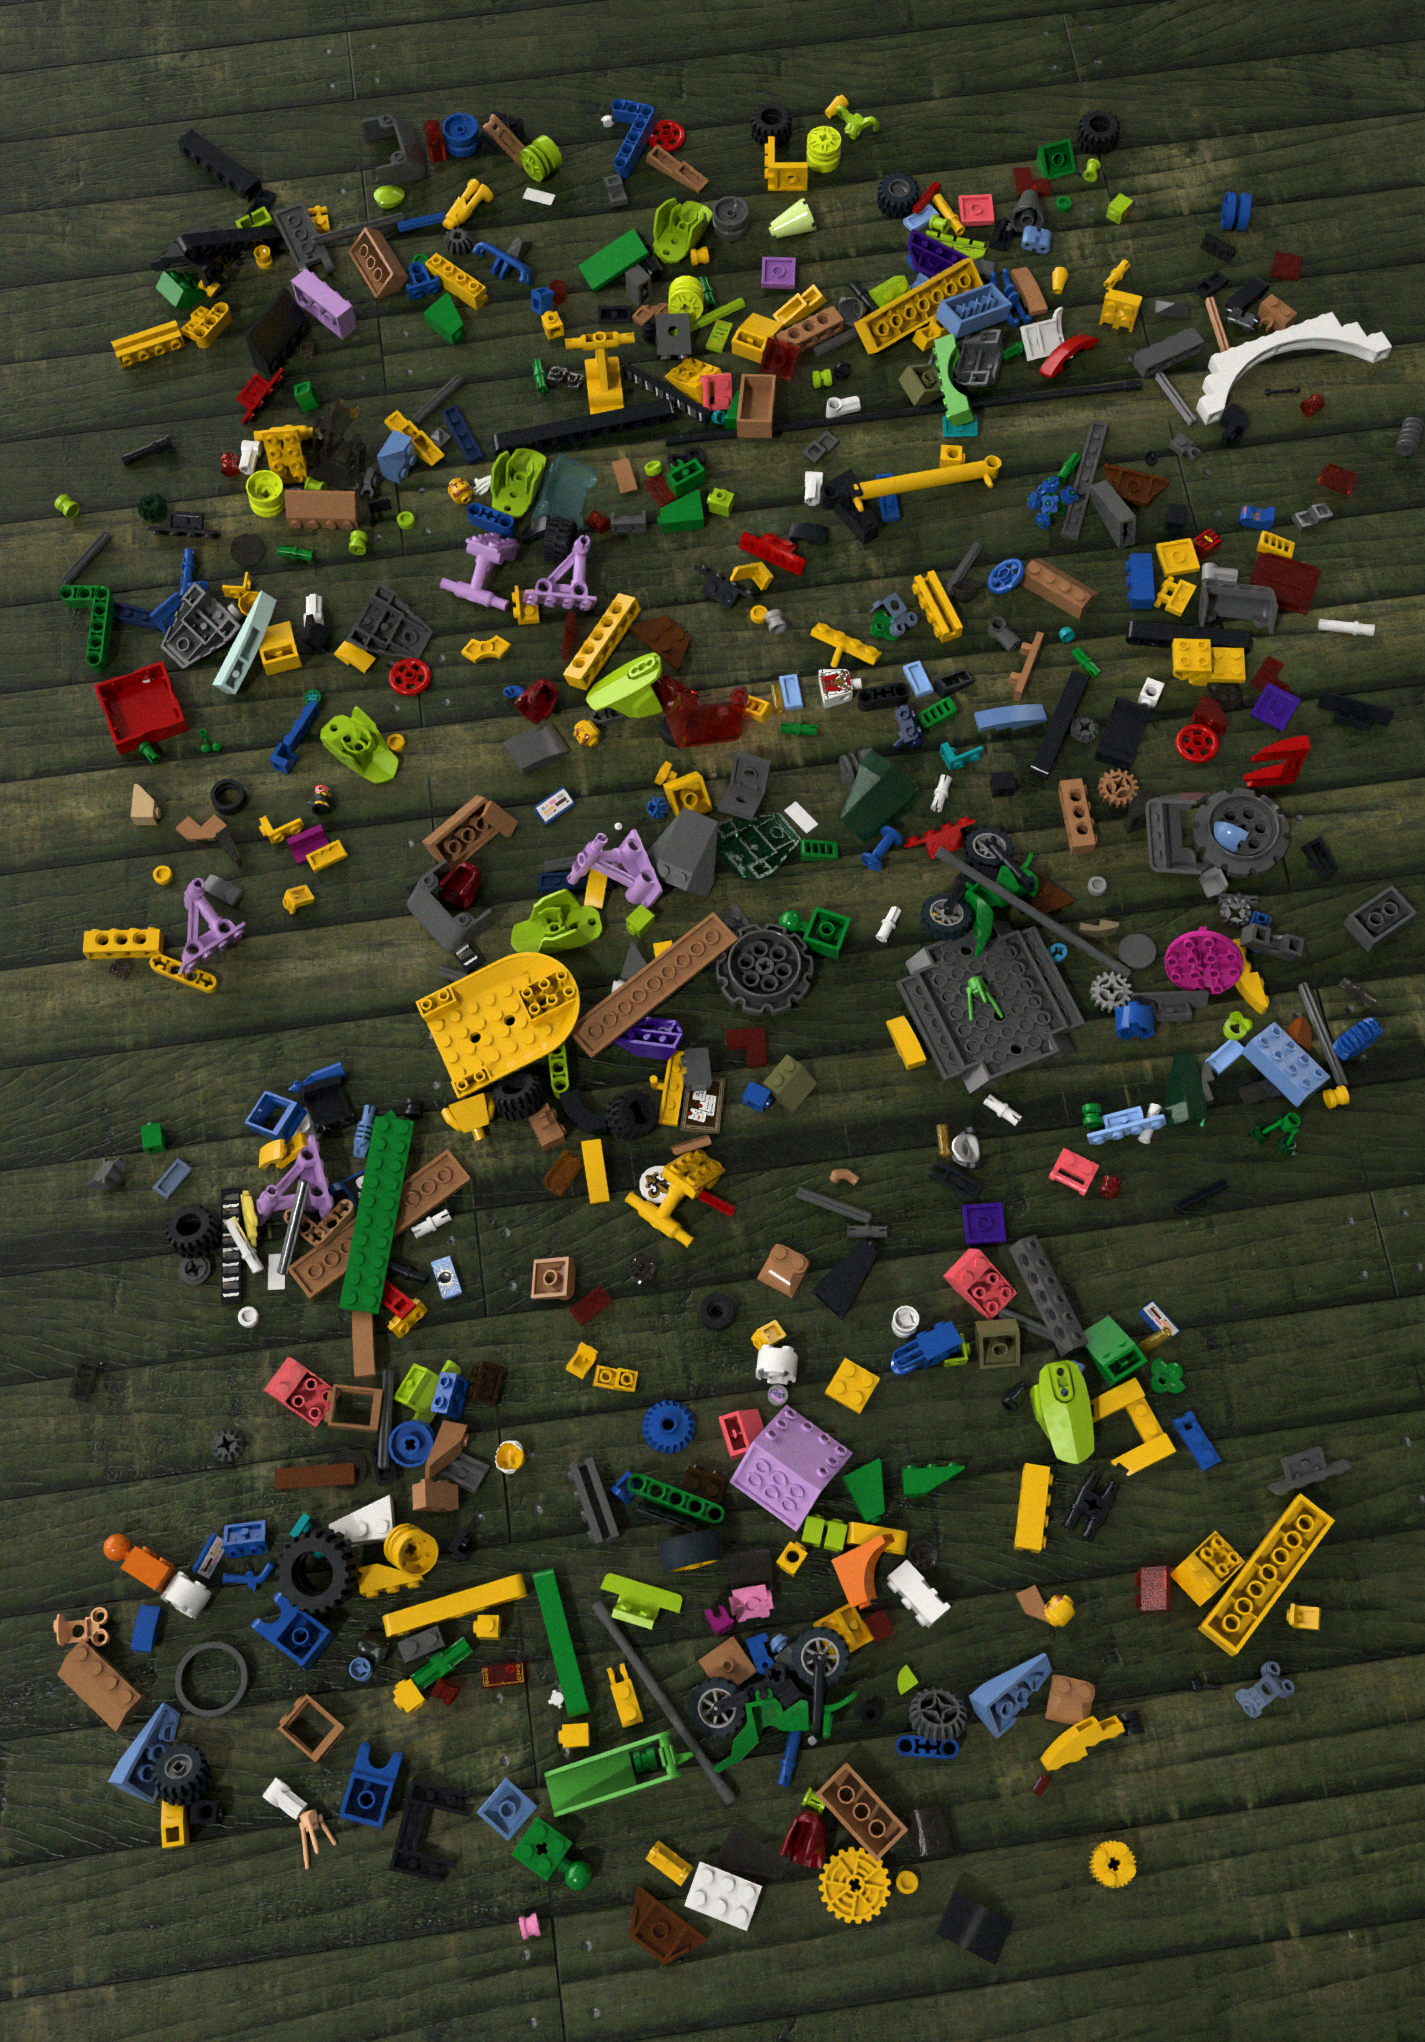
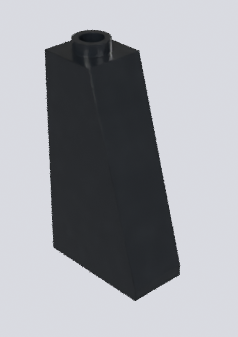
M861 1240L813 1288V1294L841 1321L845 1318L877 1259V1247L871 1241Z

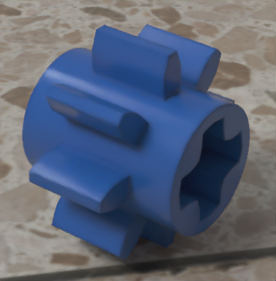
M653 796V801H648L647 811L651 814L652 818L663 819L665 818L664 814L669 813L670 805L665 800L666 797Z

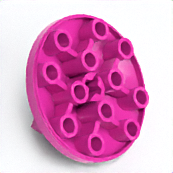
M1207 926L1199 927V931L1188 932L1176 938L1166 951L1164 965L1168 977L1185 991L1208 990L1209 995L1220 994L1239 980L1243 971V956L1239 947L1231 939L1220 933L1208 931Z

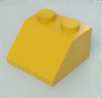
M697 771L663 784L668 802L676 817L684 807L700 814L713 810L703 777Z

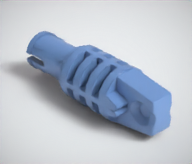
M364 1105L362 1119L357 1124L353 1153L355 1158L365 1159L369 1150L376 1111L374 1106H371L370 1113H368L369 1105Z

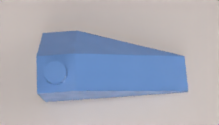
M1042 1653L985 1682L969 1695L974 1712L995 1738L998 1739L1014 1725L1017 1720L1015 1716L1019 1710L1026 1708L1029 1704L1027 1699L1032 1692L1038 1691L1052 1672L1047 1654Z
M162 1703L119 1760L108 1782L123 1792L154 1804L159 1793L152 1779V1767L156 1766L155 1760L161 1758L160 1754L162 1752L166 1753L168 1751L167 1748L170 1747L171 1742L174 1740L180 1713L166 1703Z

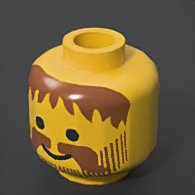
M464 478L453 479L449 483L448 493L457 504H467L471 501L474 491L467 480Z
M584 719L575 725L574 737L581 746L593 747L599 742L598 739L601 732L593 721H586Z
M1054 1595L1043 1608L1045 1614L1043 1616L1054 1627H1064L1075 1615L1074 1602L1067 1595L1063 1597Z

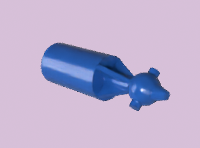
M339 1061L311 1072V1075L302 1083L295 1080L292 1087L288 1090L289 1092L300 1094L302 1086L339 1076L341 1080L346 1078V1074Z

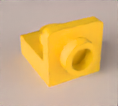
M305 884L287 889L283 898V905L290 914H295L297 907L311 904L315 898Z
M773 1320L758 1328L751 1337L754 1346L761 1350L762 1345L773 1346L784 1340L787 1335L778 1322Z

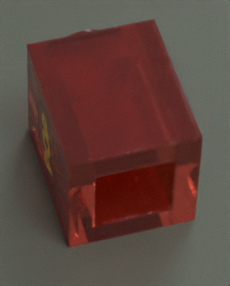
M1211 528L1194 538L1193 541L1196 555L1202 561L1218 551L1222 541L1220 536Z

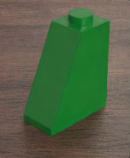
M448 293L444 294L423 312L425 324L453 346L464 338L463 322Z
M700 489L660 508V516H657L658 527H662V534L704 529Z
M880 1458L842 1477V1482L864 1524L870 1523L875 1525L882 1521L881 1517L885 1513L882 1465Z

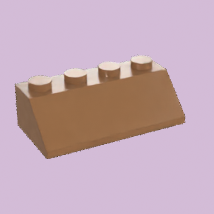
M365 227L348 253L375 298L381 299L399 291L409 277L379 230Z
M285 490L286 519L289 528L359 529L361 511L355 491Z
M1041 558L1031 560L1025 568L1024 576L1020 581V585L1077 619L1083 616L1099 595L1097 591Z
M476 795L422 841L430 854L439 863L444 859L447 861L450 871L458 864L465 862L499 833L497 829L480 817L488 803L485 797Z
M83 1639L68 1653L57 1674L115 1732H118L148 1699L90 1642Z
M847 1762L815 1793L876 1862L908 1831L904 1824Z

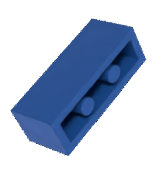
M1130 553L1129 560L1125 562V571H1128L1126 586L1129 587L1127 602H1130L1131 609H1152L1155 601L1152 553Z

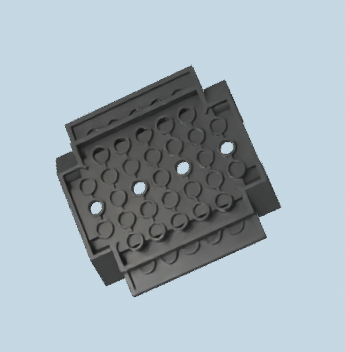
M993 920L990 941L980 957L974 954L978 942L973 938L972 928L962 938L958 937L955 941H952V939L948 941L942 940L924 947L905 962L910 976L897 980L896 985L944 1083L962 1076L961 1079L969 1095L1005 1081L1008 1074L1035 1063L1042 1066L1075 1052L1066 1033L1083 1027L1085 1021L1035 926L1019 932V930L1013 931L1008 921ZM968 948L971 950V954L963 955L961 950ZM981 976L987 982L988 990L1004 1016L1002 1021L994 1018V1014L997 1012L986 993L984 994L987 1003L983 1002L981 995L974 996L972 994L973 1021L969 1020L966 988L969 987L968 980L970 978ZM1017 1046L1021 1049V1053L1014 1054L1010 1048Z

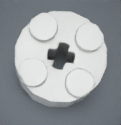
M762 1345L761 1350L758 1352L755 1377L758 1380H761L763 1377L768 1379L767 1383L775 1385H788L789 1380L794 1383L796 1381L798 1355L794 1353V1348L790 1346L774 1348L771 1345Z
M178 1571L160 1597L166 1603L168 1601L172 1602L171 1604L175 1609L183 1614L197 1619L212 1593L200 1582H193L187 1575Z

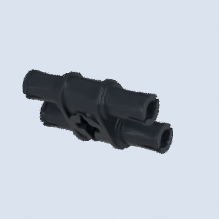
M1093 1470L1089 1471L1083 1486L1081 1485L1077 1488L1078 1492L1073 1502L1069 1504L1070 1511L1064 1523H1062L1064 1528L1069 1526L1068 1530L1074 1532L1081 1516L1087 1517L1089 1521L1083 1533H1081V1537L1085 1539L1088 1536L1087 1541L1089 1542L1094 1541L1093 1539L1100 1526L1105 1525L1104 1521L1110 1510L1114 1507L1113 1500L1121 1488L1120 1485H1114L1115 1482L1109 1480L1102 1495H1096L1094 1490L1102 1476L1098 1473L1093 1480L1096 1473ZM1090 1502H1093V1503H1094V1505H1093L1094 1509H1093V1510H1089V1509H1088V1508H1089V1505H1088V1504H1089Z

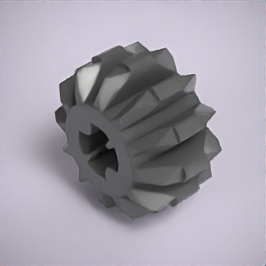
M457 227L455 230L451 228L450 232H446L444 243L448 252H451L452 255L457 253L459 256L460 253L466 255V251H471L473 241L469 231H466L465 228L459 229Z

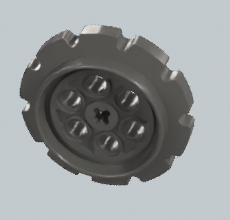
M1235 788L1232 794L1227 793L1225 790L1213 794L1208 798L1207 806L1201 805L1193 820V826L1196 828L1192 832V840L1196 851L1204 853L1202 860L1206 863L1211 862L1217 869H1224L1227 876L1235 878H1247L1249 873L1260 876L1273 869L1275 861L1282 859L1289 843L1285 839L1289 833L1288 822L1285 815L1277 813L1278 805L1265 795L1256 797L1254 795L1255 792L1249 789ZM1215 822H1227L1249 832L1246 840L1239 842L1238 850L1231 852L1218 843L1214 835Z
M767 923L764 928H760L758 924H752L739 929L738 941L720 956L723 959L716 961V978L719 984H724L721 987L723 996L733 1006L741 1004L743 1012L755 1016H763L765 1011H769L772 1016L789 1011L791 1009V1002L800 1003L810 989V983L807 980L813 978L812 956L805 955L808 948L805 942L796 933L792 935L786 934L787 928L777 924ZM758 950H761V951H763L764 953L761 954V955H758V954H756L755 952L758 951ZM775 955H781L782 958H781V959H775L774 956H775ZM743 963H749L750 966H749V967H743L742 964H743ZM780 972H786L787 975H786V976H780L779 973H780ZM748 980H754L755 983H754V984H748L747 981H748ZM767 984H771L774 987L772 989H768L765 986Z

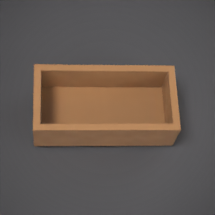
M742 374L737 412V437L772 438L776 400V375Z

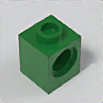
M310 380L294 386V397L303 412L319 407V395Z
M150 1122L146 1126H141L142 1145L147 1154L167 1151L165 1129L160 1123Z

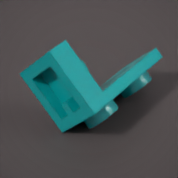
M946 742L941 744L940 755L950 771L960 769L969 762L978 761L982 757L984 749L982 746H979L957 756L955 749Z
M303 1513L289 1535L294 1538L311 1531L314 1520ZM313 1551L310 1553L318 1559L322 1556L327 1559V1557L319 1552Z

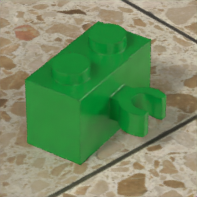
M696 458L684 465L682 460L678 459V467L673 466L672 463L670 464L671 472L666 474L667 487L675 498L705 483V469Z

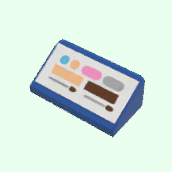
M561 787L537 804L534 810L542 822L548 825L572 808L575 803L566 789Z
M1154 1300L1138 1312L1165 1344L1181 1331Z
M215 1533L211 1534L193 1566L192 1572L207 1580L211 1579L225 1554L222 1537Z

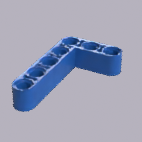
M616 99L611 103L615 120L632 124L613 162L616 173L620 174L621 179H625L631 175L657 124V118L651 105Z

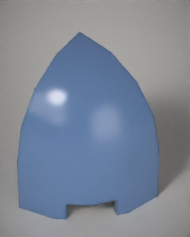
M1219 821L1215 822L1214 825L1216 840L1231 852L1238 850L1239 842L1241 840L1245 841L1249 832L1227 822Z

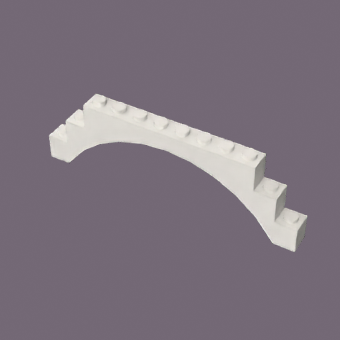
M1333 312L1321 314L1314 319H1308L1303 323L1292 325L1287 329L1275 331L1268 336H1262L1257 340L1245 342L1238 347H1232L1227 351L1212 355L1208 364L1211 374L1205 377L1202 386L1206 395L1199 399L1196 410L1205 425L1220 420L1226 399L1234 384L1257 363L1277 354L1300 349H1329L1352 354L1374 363L1388 358L1392 346L1382 331L1376 334L1372 333L1367 337L1358 322L1346 324L1342 327Z

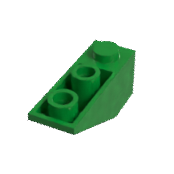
M948 1463L947 1467H939V1464L926 1465V1468H918L917 1465L906 1466V1469H902L901 1472L903 1498L926 1496L963 1473L965 1466H959V1463Z

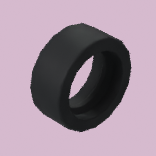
M223 779L218 781L211 789L210 799L215 810L220 814L226 816L235 815L245 808L247 795L242 784L237 780ZM234 789L239 792V798L233 804L222 805L218 801V797L223 791Z

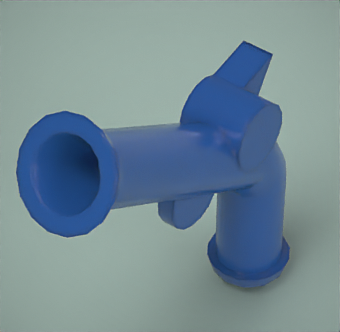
M267 1562V1565L258 1576H254L251 1571H247L245 1575L227 1574L224 1572L222 1584H248V1587L252 1588L256 1593L257 1584L263 1583L268 1578L273 1569H275V1565L272 1562Z

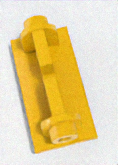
M417 1298L411 1299L416 1304V1307L403 1320L395 1316L388 1322L389 1325L387 1327L399 1339L428 1311Z
M659 1840L646 1857L648 1862L679 1886L683 1884L694 1868Z

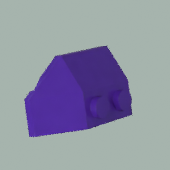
M914 229L911 230L907 248L915 271L932 278L957 262L970 258Z
M644 1017L613 1043L638 1057L668 1061L677 1050L684 1034L678 1021Z

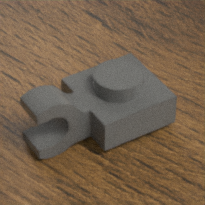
M368 467L364 487L360 492L362 499L365 498L366 494H370L371 501L375 498L374 488L378 486L379 477L376 475L374 468Z

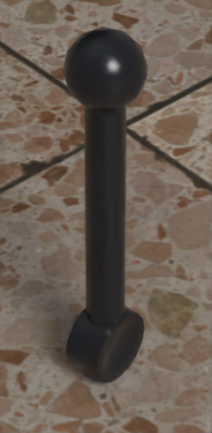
M1297 386L1294 389H1266L1265 395L1270 396L1271 394L1288 392L1299 393L1301 388Z

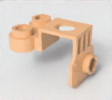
M97 1607L91 1612L90 1617H85V1620L69 1622L64 1620L63 1615L58 1614L56 1620H54V1632L57 1633L58 1645L64 1646L65 1643L80 1642L81 1639L92 1641L98 1647L107 1645L110 1641V1634L108 1631L101 1629V1625L108 1622L109 1612L105 1608ZM104 1613V1619L99 1621V1614ZM77 1625H82L85 1630L84 1634L77 1638L73 1635V1628ZM104 1634L105 1640L99 1642V1636Z

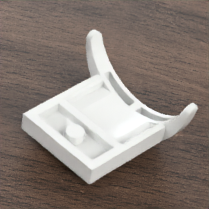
M1063 307L1055 310L1052 319L1020 327L1027 361L1049 356L1064 342L1061 327Z

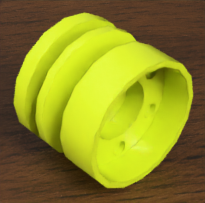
M820 126L814 128L808 134L806 161L812 170L827 173L838 167L841 157V136L836 129Z
M680 276L669 287L668 311L670 314L689 313L690 322L697 320L703 312L704 288L697 278Z
M262 470L255 472L248 478L246 490L253 512L265 518L275 517L282 513L285 509V493L282 479L278 474Z

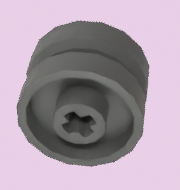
M735 196L720 198L713 206V231L715 235L726 241H735L745 236L749 229V208L746 202Z

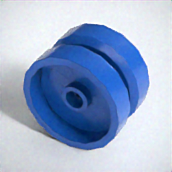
M455 113L446 118L442 126L446 150L456 157H466L474 154L480 146L477 120L467 113Z
M1226 192L1221 212V230H1231L1235 222L1236 231H1246L1251 211V193H1241L1239 198H1237L1236 192Z
M412 1419L398 1425L389 1437L388 1449L390 1455L396 1463L403 1467L414 1468L427 1462L437 1435L432 1426L423 1420ZM411 1440H415V1446L411 1445Z

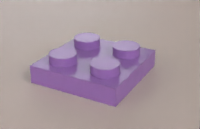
M762 257L761 288L795 289L796 258Z

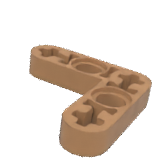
M348 1199L341 1200L318 1225L303 1214L298 1234L314 1248L322 1249L356 1214V1207ZM345 1207L349 1208L347 1212L343 1210ZM292 1208L287 1209L283 1216L287 1224L289 1223ZM337 1220L335 1227L328 1228L329 1222ZM310 1224V1229L307 1232H302V1227ZM316 1234L322 1239L318 1241L313 1237V1235Z

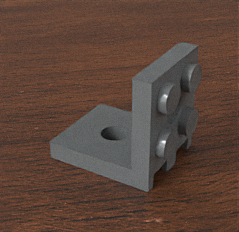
M689 313L655 314L657 357H661V360H671L672 356H678V359H688V356H691ZM672 326L678 329V334L674 337L668 333L669 328Z
M736 751L730 784L718 805V811L753 821L766 796L772 761ZM747 770H752L755 774H749Z

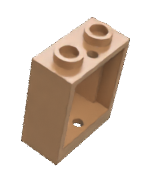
M333 1384V1388L328 1389L327 1402H331L330 1410L325 1411L324 1422H328L327 1428L377 1433L383 1389ZM337 1393L373 1396L369 1425L334 1422Z
M306 1694L296 1700L294 1703L295 1708L290 1714L286 1713L279 1721L281 1725L277 1729L315 1763L320 1764L348 1728L313 1697ZM310 1704L335 1725L314 1751L289 1730Z

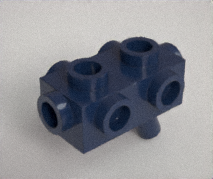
M909 704L901 705L899 709L894 711L900 727L898 732L900 738L893 746L897 750L904 743L910 748L919 747L924 742V732L922 727L918 726V715L915 709L912 710Z

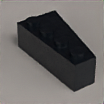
M851 468L824 484L823 487L825 485L840 487L845 485L846 481L856 480L857 478ZM861 500L864 508L862 512H859L855 505L848 506L847 503L836 504L833 510L863 546L878 537L879 525L867 500Z

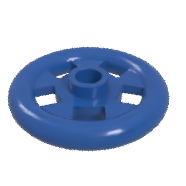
M1010 558L999 563L988 577L987 586L990 592L1004 594L1014 589L1024 576V563L1017 558Z

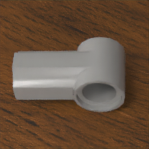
M1215 563L1203 564L1201 583L1205 580L1237 583V569L1221 568Z

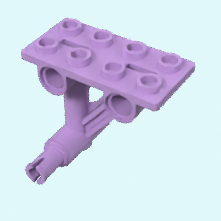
M495 532L485 533L484 535L479 534V536L473 535V537L466 538L465 542L468 543L466 552L476 556V566L471 584L442 578L440 588L454 592V595L482 604L485 607L493 606L506 611L509 606V600L496 597L493 592L483 588L495 564L501 565L503 560L513 562L517 550L521 548V544L516 543L517 540L512 538H501V535Z
M581 535L575 541L571 554L547 579H539L534 591L525 590L523 602L531 606L544 604L546 607L559 605L564 609H572L573 607H580V610L584 611L593 609L597 597L588 596L587 582L585 581L586 557L590 549V538L587 535L585 537ZM573 566V580H571L570 585L556 584Z
M632 829L619 848L602 851V847L607 843L608 838H606L605 834L598 833L595 839L589 842L583 851L578 854L576 861L572 865V871L567 876L568 882L572 885L577 884L579 879L585 876L592 868L629 887L625 892L626 899L633 904L641 903L649 910L662 893V886L656 877L655 870L650 863L637 830Z
M195 878V881L193 879L184 892L185 908L188 910V935L182 954L183 963L178 972L180 975L184 973L188 975L196 969L195 966L200 962L204 964L209 961L213 953L217 952L219 954L227 948L226 945L231 941L235 943L240 940L245 932V922L235 927L230 920L223 919L222 916L220 917L203 896L205 887L204 881L201 878ZM200 912L209 924L210 931L198 938Z
M314 1135L309 1136L307 1140L308 1145L300 1150L294 1166L276 1186L268 1185L266 1190L261 1193L259 1199H257L254 1210L258 1219V1226L264 1225L266 1220L271 1217L273 1211L292 1208L295 1194L282 1195L298 1177L310 1181L304 1208L306 1212H319L320 1220L322 1221L334 1206L333 1197L328 1192L329 1181L323 1172L324 1161L320 1159L318 1153L320 1152L319 1142L315 1141Z

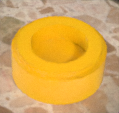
M762 605L754 606L750 611L751 620L757 624L766 622L765 614L768 612L767 608Z
M392 734L387 738L386 743L391 752L398 753L405 748V740L402 735Z
M162 865L154 870L153 877L158 884L166 885L172 881L173 873L168 866Z
M903 1871L896 1878V1886L901 1893L911 1894L918 1887V1878L911 1871Z

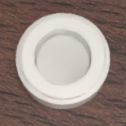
M244 1307L238 1314V1321L243 1327L251 1328L258 1323L259 1314L253 1307Z

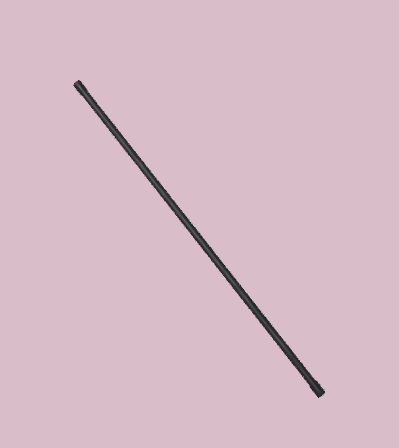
M1141 380L971 400L969 403L972 409L1120 391L1141 390ZM944 404L780 423L773 424L772 433L946 413L945 411H948V408L946 409ZM737 429L665 436L666 447L688 443L738 438Z

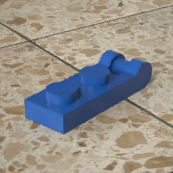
M1191 1410L1184 1413L1183 1417H1177L1172 1420L1174 1427L1202 1472L1221 1461ZM1189 1423L1191 1429L1186 1431L1184 1425Z

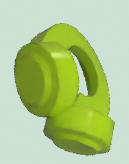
M1234 1011L1225 1022L1223 1032L1228 1039L1238 1041L1246 1035L1247 1031L1252 1029L1253 1023L1250 1019L1243 1018L1241 1012ZM1239 1024V1033L1232 1032L1230 1026Z

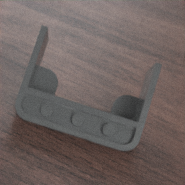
M390 114L362 120L366 142L397 134L401 147L400 151H396L391 155L390 164L376 167L380 187L420 179L426 175L425 164L413 127Z
M1212 580L1202 582L1198 613L1200 626L1204 627V622L1210 623L1217 616L1252 620V623L1257 628L1267 627L1269 634H1273L1278 611L1274 589L1267 586Z
M1182 792L1155 797L1147 801L1145 812L1149 864L1154 871L1203 874L1214 867L1211 862H1197L1195 850L1190 847H1183L1180 811H1188L1192 808L1193 804H1198L1209 798L1210 793Z
M444 859L420 878L407 901V906L413 916L447 953L454 954L495 924L490 908L476 919L468 913H460L453 918L431 894L437 889L441 879L450 872L448 863Z

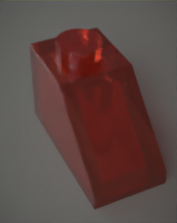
M1202 695L1190 721L1206 725L1215 733L1224 736L1228 722L1220 703L1211 697Z

